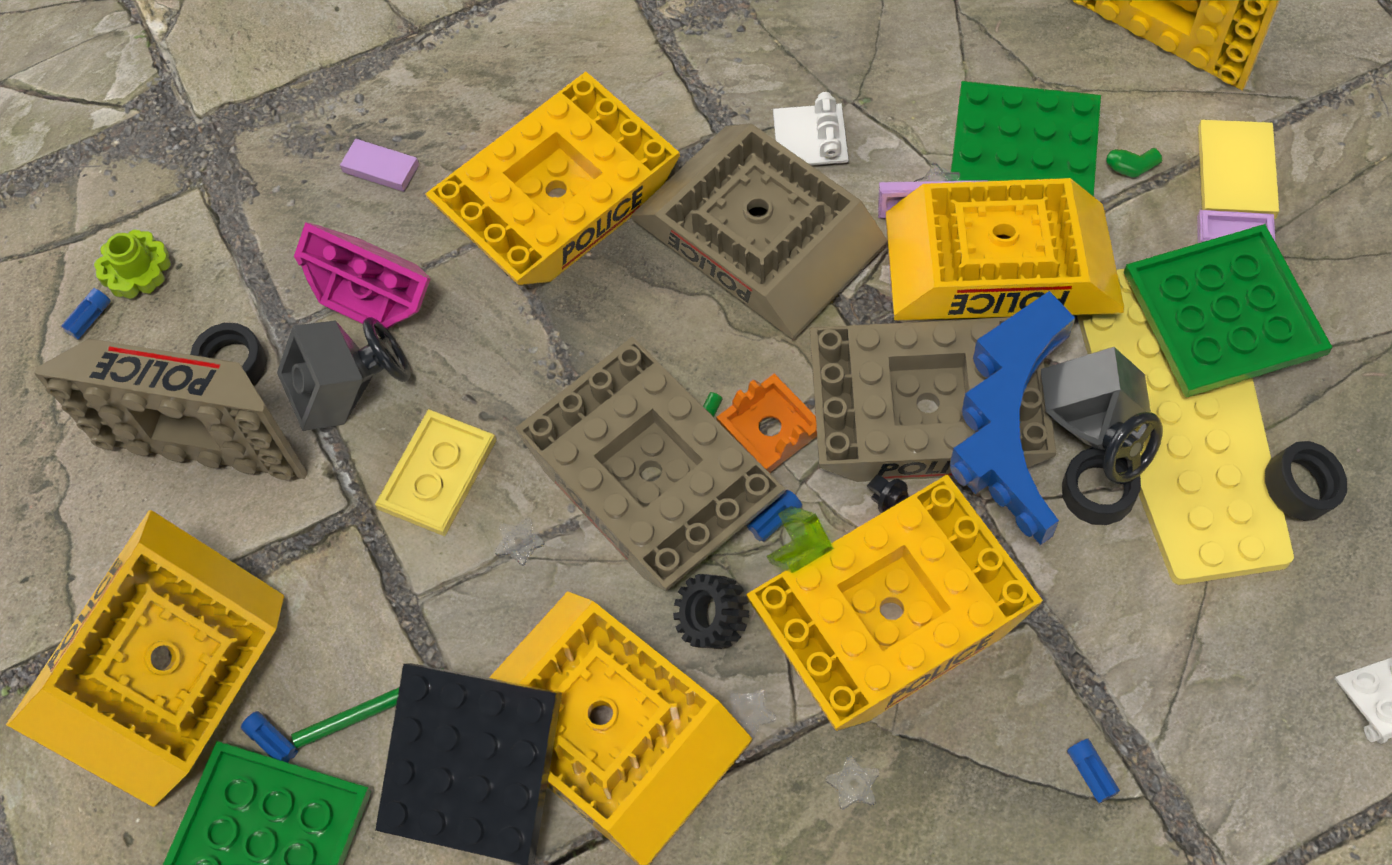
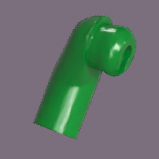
M1151 148L1141 155L1123 149H1114L1107 155L1106 162L1115 172L1130 178H1136L1162 163V155L1156 148Z

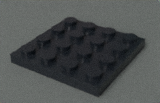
M403 663L375 831L521 865L535 864L562 692L424 665Z

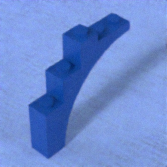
M1050 291L977 340L973 356L974 364L977 370L984 377L988 378L965 393L962 406V415L965 422L972 430L977 432L953 448L950 462L951 472L962 486L967 485L974 494L988 486L994 501L1001 507L1006 506L1016 517L1015 521L1019 529L1027 537H1033L1039 545L1053 537L1059 520L1040 496L1028 471L1020 440V407L1023 394L1031 377L1046 357L1070 337L1075 317Z

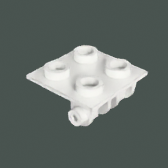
M820 93L815 101V106L773 109L776 141L810 165L848 162L842 103L836 104V100L832 97L831 93Z
M1392 658L1336 676V682L1369 721V725L1364 727L1367 739L1370 742L1386 743L1389 738H1392Z

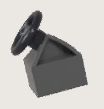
M368 317L363 321V332L368 344L359 349L336 320L294 325L292 327L277 374L302 431L344 425L372 377L384 369L400 382H407L410 379L411 369L407 358L397 341L380 321L372 317Z
M1115 347L1041 369L1046 412L1088 446L1106 450L1103 469L1109 481L1115 484L1128 483L1146 470L1160 447L1163 426L1160 418L1150 410L1146 378L1140 369ZM1141 426L1138 432L1135 431L1137 427ZM1150 435L1149 442L1143 454L1140 457V453L1143 449L1144 442ZM1123 457L1128 461V469L1123 472H1117L1116 459Z

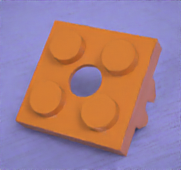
M775 373L761 384L756 380H752L746 393L741 389L737 391L732 401V406L716 417V420L769 473L817 437L816 416ZM768 417L777 419L781 423L780 432L774 436L762 434L759 430V424L763 419Z

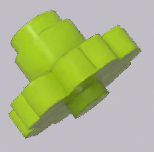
M136 229L129 233H117L111 236L100 248L103 256L94 262L96 277L100 283L108 287L114 296L128 299L136 297L139 291L146 294L153 292L157 286L165 281V276L162 272L171 266L170 259L168 258L169 252L163 242L156 241L149 231Z

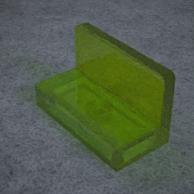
M790 506L778 513L792 541L766 557L770 564L793 573L834 548L816 513Z

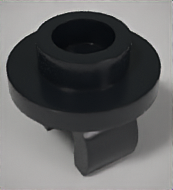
M876 475L867 485L868 489L875 492L871 499L878 504L880 513L885 512L909 497L907 484L901 479H894L889 482L884 477Z

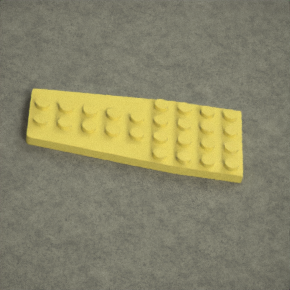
M1118 269L1117 274L1124 303V313L1077 315L1087 354L1115 347L1145 374L1150 410L1160 418L1163 426V436L1154 459L1146 470L1140 474L1141 490L1139 497L1172 582L1177 585L1286 569L1293 561L1294 554L1284 512L1271 499L1265 484V469L1271 459L1253 378L1185 398L1124 274V269ZM1141 426L1137 427L1135 431L1138 432ZM1150 435L1144 442V446L1140 453V457L1143 454L1149 442Z

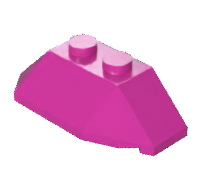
M305 222L294 254V258L298 265L302 267L306 280L319 304L362 324L368 317L375 318L387 329L419 312L431 279L415 263L360 238L309 222Z

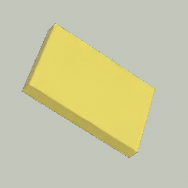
M1200 120L1198 136L1202 210L1274 214V219H1276L1279 213L1273 123Z
M428 409L375 503L377 509L446 536L497 441L495 435Z

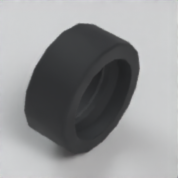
M221 323L211 326L198 336L192 345L190 355L212 358L214 353L224 346L231 344L245 345L249 350V354L242 368L253 386L258 383L265 372L267 360L258 338L248 327L239 323Z
M1311 441L1295 442L1271 458L1265 469V484L1271 499L1287 515L1302 521L1316 520L1340 505L1347 494V477L1342 464L1324 446ZM1291 462L1304 466L1313 474L1320 488V500L1308 496L1299 488L1291 472Z
M1093 447L1081 451L1071 460L1062 481V497L1067 508L1078 519L1092 525H1109L1121 521L1131 512L1141 490V478L1139 475L1134 480L1124 483V494L1116 503L1098 504L1087 499L1079 490V476L1084 470L1103 468L1106 450ZM1123 457L1116 459L1117 472H1123L1128 469V461Z

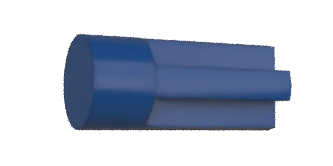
M93 288L60 327L68 335H72L76 340H79L110 304L111 300L104 293Z
M785 490V493L747 525V528L759 542H764L802 507V503L793 492Z
M259 711L250 714L242 723L241 730L251 740L255 741L271 758L288 763L290 759L297 755L296 747Z
M1089 738L1080 741L1067 750L1098 803H1102L1118 794L1120 791Z

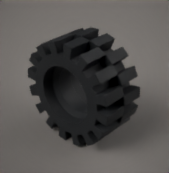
M709 574L695 575V578L686 580L685 582L688 587L681 586L678 591L683 596L682 599H675L674 606L680 607L679 612L673 613L674 620H680L681 622L675 627L678 633H684L681 637L683 641L690 643V646L713 649L729 648L732 646L731 642H738L741 636L737 631H745L747 624L742 622V618H749V610H743V605L749 603L747 596H739L744 591L743 587L735 585L737 581L732 578ZM713 598L715 602V617L711 625H709L707 608L710 600Z

